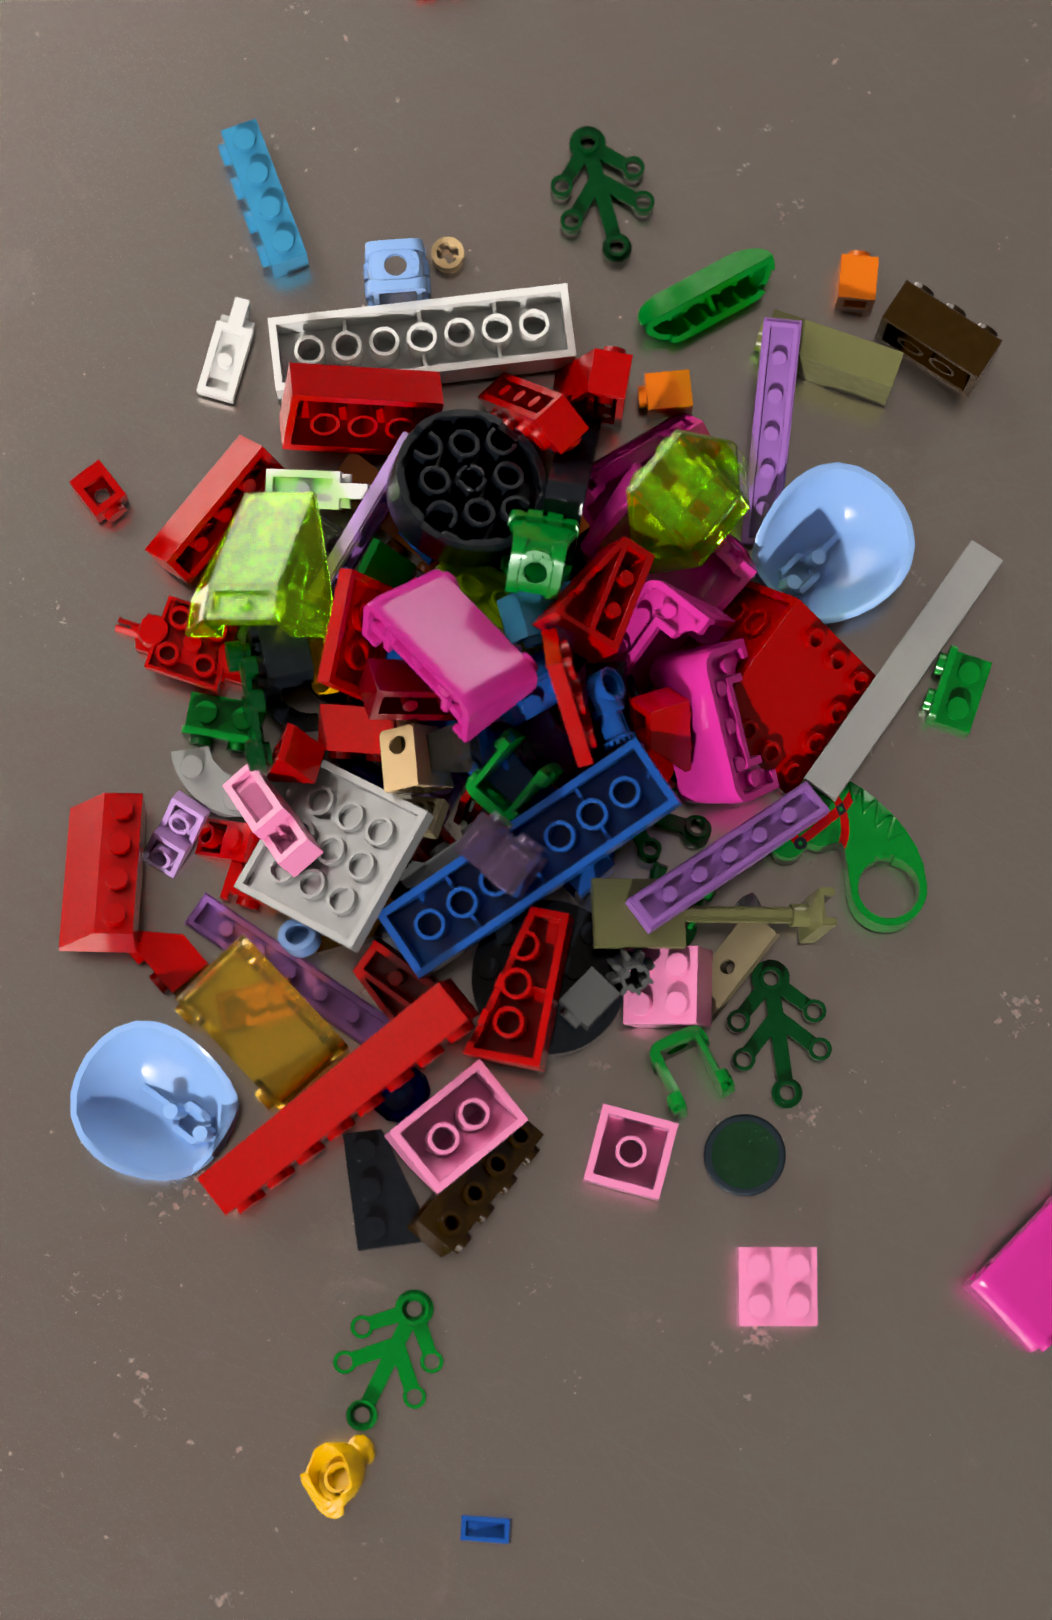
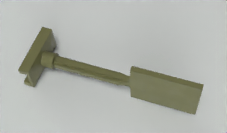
M592 878L590 880L594 948L685 949V923L789 924L790 927H798L799 943H815L837 926V917H826L825 902L835 895V887H819L800 904H790L789 907L690 906L648 934L625 903L628 898L657 879Z

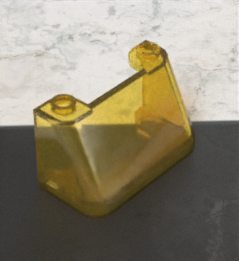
M243 933L175 997L180 1003L174 1008L175 1011L189 1025L196 1021L258 1086L259 1089L254 1092V1095L269 1110L274 1105L279 1110L283 1109L349 1048L346 1042Z

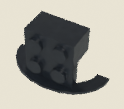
M291 591L283 593L279 602L253 606V619L247 621L248 629L245 643H249L251 656H256L259 679L251 680L253 690L263 689L266 713L278 723L284 726L288 723L295 725L305 733L318 731V713L300 712L282 701V688L314 683V666L299 599H292Z

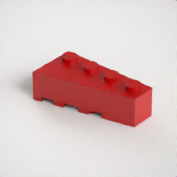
M531 906L511 948L510 956L502 973L500 972L495 982V988L489 1001L481 1012L475 1031L470 1041L468 1040L463 1051L464 1055L473 1059L545 1072L575 920L570 913Z

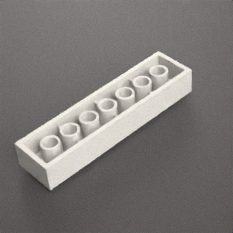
M567 283L268 318L275 388L279 403L282 402L289 362L440 372L442 384L499 377L504 372L511 375L560 370L576 360Z

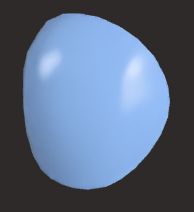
M841 462L818 465L794 479L782 491L766 514L756 535L752 550V561L757 570L755 576L760 585L799 598L824 624L840 622L874 608L887 599L901 585L913 561L915 550L913 525L900 499L875 474L860 466Z
M133 1021L114 1028L100 1038L85 1055L75 1075L70 1093V1116L77 1136L86 1149L107 1167L122 1174L146 1180H179L191 1176L207 1166L217 1156L231 1136L239 1111L237 1093L230 1079L210 1054L181 1031L156 1021Z

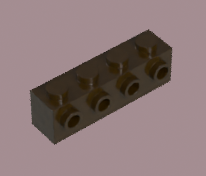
M529 1121L524 1123L440 1193L436 1194L433 1192L406 1228L438 1256L443 1257L453 1251L458 1254L471 1240L472 1236L468 1232L476 1222L482 1224L493 1212L495 1206L491 1202L497 1194L504 1195L514 1185L518 1178L514 1173L521 1164L524 1166L528 1165L538 1154L540 1148L536 1144L544 1134Z

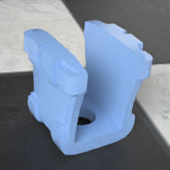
M422 239L377 240L365 244L363 275L365 282L364 293L368 306L380 305V294L416 291L417 300H426L431 297L429 261L426 260V249ZM393 256H399L407 263L406 270L397 276L390 275L384 267L385 262Z

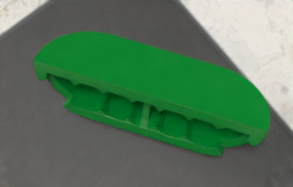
M751 248L737 251L721 258L648 299L638 311L637 319L639 324L649 336L659 340L677 343L690 338L754 303L766 292L764 288L768 283L771 271L775 270L773 254L765 249Z

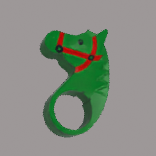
M852 782L847 784L835 802L813 788L830 812L818 822L771 852V858L778 864L789 865L798 861L802 854L807 851L814 854L837 851L841 856L847 903L854 918L864 927L880 933L896 932L907 927L917 917L925 903L927 881L919 851L906 829L876 798ZM890 863L891 867L899 869L910 879L915 891V901L913 908L909 912L896 918H884L873 914L865 907L859 896L858 883L860 877L871 869L873 864Z

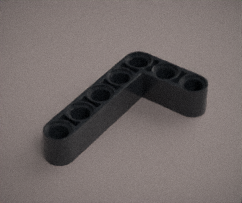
M584 416L580 417L589 429L581 436L580 443L568 452H563L562 454L555 452L543 505V515L548 516L549 511L564 515L563 519H574L579 522V531L602 422L601 419ZM578 537L570 544L565 559V564L572 566V571Z

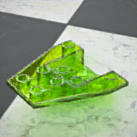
M676 429L670 437H666L660 442L654 457L645 467L638 469L632 476L630 485L626 489L631 540L655 555L648 574L701 567L750 509L747 458L732 440Z
M314 491L244 493L191 599L185 631L186 636L223 637L225 625H279L291 637H326L333 598L317 494Z

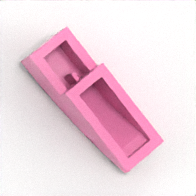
M246 764L222 785L253 833L264 842L278 865L292 876L296 877L324 852L300 818L264 774H259V771L249 772L248 765Z

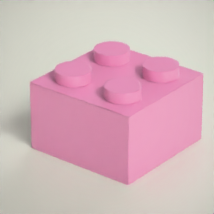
M686 946L685 949H642L645 953V958H650L655 964V968L649 971L650 978L654 982L641 990V995L639 996L635 992L627 990L623 1002V1024L637 1028H685L693 1025L711 1027L713 951L701 946ZM625 948V950H628V951H631V952L634 951V949H627V948Z
M603 1104L583 1181L658 1201L679 1123Z
M737 1247L736 1326H818L817 1247Z

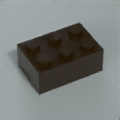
M906 280L883 314L875 338L892 349L904 352L903 356L969 397L992 363L1003 340L997 337V332L984 323L977 325L966 318V313L957 305L949 302L944 304L933 297V291L919 282L913 284Z

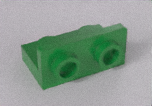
M951 645L947 654L940 652L933 674L939 675V679L935 689L928 688L921 709L928 711L925 722L968 736L992 662L959 652L958 646Z
M191 691L186 722L182 726L181 731L183 737L189 739V744L196 747L209 746V748H211L212 743L227 745L226 751L246 755L245 741H249L248 729L251 728L244 718L242 701ZM266 712L258 713L259 723L262 729L264 726Z

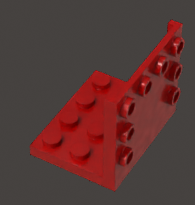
M749 581L723 610L735 623L720 642L744 638L748 657L738 661L735 673L741 672L743 680L734 683L733 688L750 756L761 755L762 763L758 764L760 768L776 770L779 788L776 790L780 794L786 795L800 785L876 675L799 598ZM689 635L680 649L708 644H702ZM654 685L649 692L655 691Z

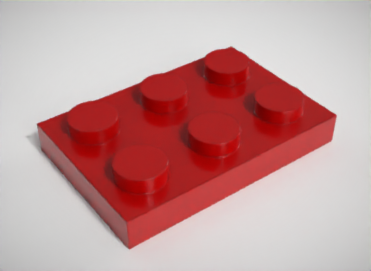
M340 568L317 682L362 700L359 683L367 659H385L387 652L383 648L384 641L377 647H374L362 635L364 606L377 596L394 588L356 570Z
M556 627L543 630L541 634L546 666L577 766L579 768L593 764L591 749L597 747L593 731L594 724L589 707H586L584 702V692L579 674L575 673L573 655L568 639L560 641Z

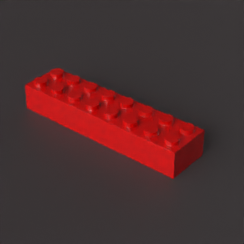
M451 978L438 982L197 1177V1180L225 1215L234 1210H237L239 1214H242L247 1209L249 1210L267 1196L263 1191L266 1186L272 1190L296 1172L292 1166L297 1162L301 1166L326 1148L322 1143L324 1139L328 1138L331 1142L354 1126L356 1123L352 1117L355 1114L362 1117L385 1100L381 1093L386 1089L392 1093L415 1076V1073L411 1070L417 1064L420 1068H423L446 1051L442 1047L443 1043L449 1040L452 1044L474 1029L476 1026L472 1020L479 1013Z

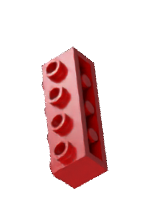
M506 372L502 373L477 396L489 414L503 419L502 424L519 436L523 433L531 443H535L543 451L550 449L559 454L568 452L580 443L581 436L589 429L562 393Z
M239 435L144 550L167 572L190 584L265 494L266 469L285 468L262 445Z

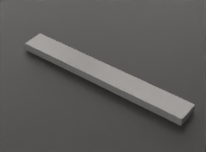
M971 540L804 777V782L808 781L813 788L834 802L838 799L1003 563L1001 558Z

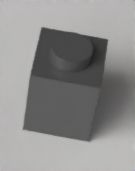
M591 967L560 998L559 1004L563 1009L559 1013L575 1029L581 1024L587 1030L617 1000L620 993L596 969Z

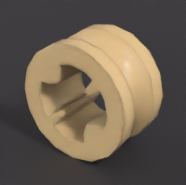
M449 236L436 240L431 249L433 266L440 273L453 274L460 270L465 259L464 248L461 242ZM443 248H448L450 252L458 253V256L453 255L454 262L447 263L445 258L438 259L437 255L442 256Z

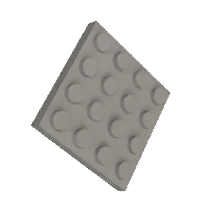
M322 759L316 783H291L284 799L324 852L299 875L294 877L278 865L264 842L260 839L233 887L358 953L434 816L428 811L392 793H385L384 789Z

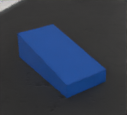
M462 1515L460 1540L510 1544L513 1518Z

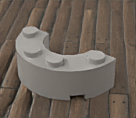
M318 731L306 732L307 735L318 742ZM209 746L171 752L175 770L182 784L194 800L211 809V813L220 818L247 823L222 786L232 775L224 772L215 763ZM270 781L284 798L291 782Z

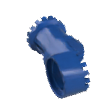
M605 667L587 677L585 685L588 686L585 688L586 691H590L587 694L590 696L596 710L592 713L591 718L593 721L598 722L606 742L604 744L605 751L619 748L620 743L623 746L625 742L627 743L633 738H637L636 733L630 731L622 712L625 707L621 698L625 694V686L618 672L611 667Z

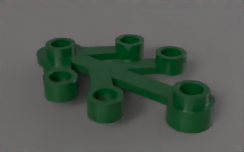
M583 126L575 130L570 137L569 149L572 157L562 174L552 179L551 194L558 200L569 198L573 191L574 180L583 166L586 165L589 179L572 208L564 211L561 215V229L570 235L578 233L582 228L583 218L595 199L606 236L602 245L603 259L609 265L622 266L631 257L632 244L628 237L620 233L610 196L632 207L633 211L639 216H647L653 211L654 197L648 191L636 192L605 175L600 161L622 171L624 178L632 182L638 181L643 177L645 165L643 160L637 156L627 158L607 147L605 136L599 129L592 126ZM584 139H591L595 145L592 148H584L581 142ZM630 164H636L639 166L640 171L636 174H631L626 168ZM559 182H564L569 188L565 192H558L555 189V185ZM644 198L649 201L650 205L647 208H640L636 202ZM568 217H575L578 220V224L574 227H569L564 221ZM614 242H619L624 246V249L617 253L613 252L610 246Z
M241 640L225 642L229 672L239 671L244 693V696H241L244 718L251 728L248 729L249 741H245L249 772L259 771V774H265L266 765H272V753L269 741L265 742L263 729L259 723L258 713L266 712L263 689L253 690L251 680L259 679L256 656H251L249 643H241Z
M765 960L760 962L752 972L751 982L754 989L742 1005L728 1015L726 1024L731 1032L743 1033L750 1025V1016L764 999H766L768 1015L745 1046L734 1052L732 1064L738 1071L745 1072L750 1070L755 1064L756 1055L771 1037L777 1082L771 1088V1099L777 1107L790 1109L800 1102L802 1088L792 1076L787 1035L805 1048L813 1060L819 1062L826 1060L831 1055L832 1046L827 1039L822 1037L816 1038L783 1013L781 997L800 1009L804 1019L809 1023H819L826 1015V1007L820 1000H811L789 983L790 975L784 964L777 960ZM774 972L778 977L777 984H766L764 974ZM812 1004L819 1006L821 1009L820 1017L811 1018L807 1013L808 1006ZM737 1014L745 1018V1026L740 1029L733 1027L731 1024V1018ZM820 1042L826 1046L827 1052L824 1056L819 1057L814 1054L813 1045ZM744 1052L750 1056L751 1062L748 1066L742 1067L737 1063L736 1057L739 1053ZM787 1085L793 1088L794 1097L792 1099L785 1100L781 1097L780 1089L783 1086Z

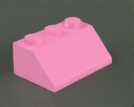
M479 1059L391 1129L384 1137L407 1166L438 1194L529 1119L481 1059Z

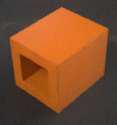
M852 250L848 254H841L838 264L835 308L872 311L876 299L879 257L870 256L869 252L862 250Z
M689 369L644 373L643 385L637 386L639 408H646L647 419L668 418L680 413L692 415L693 398Z

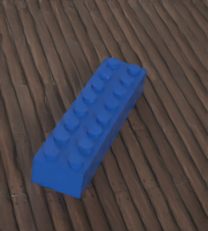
M635 737L383 908L378 918L418 979H426L531 908V906L680 807L682 803L641 742Z

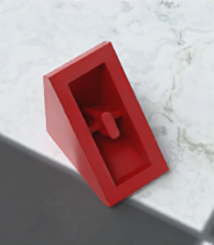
M288 723L275 745L272 754V765H269L266 774L267 779L272 782L315 784L326 748L297 726Z

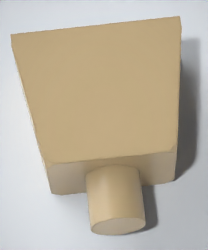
M396 720L397 728L380 733L385 793L423 795L454 787L441 733L437 726L422 725L419 720Z

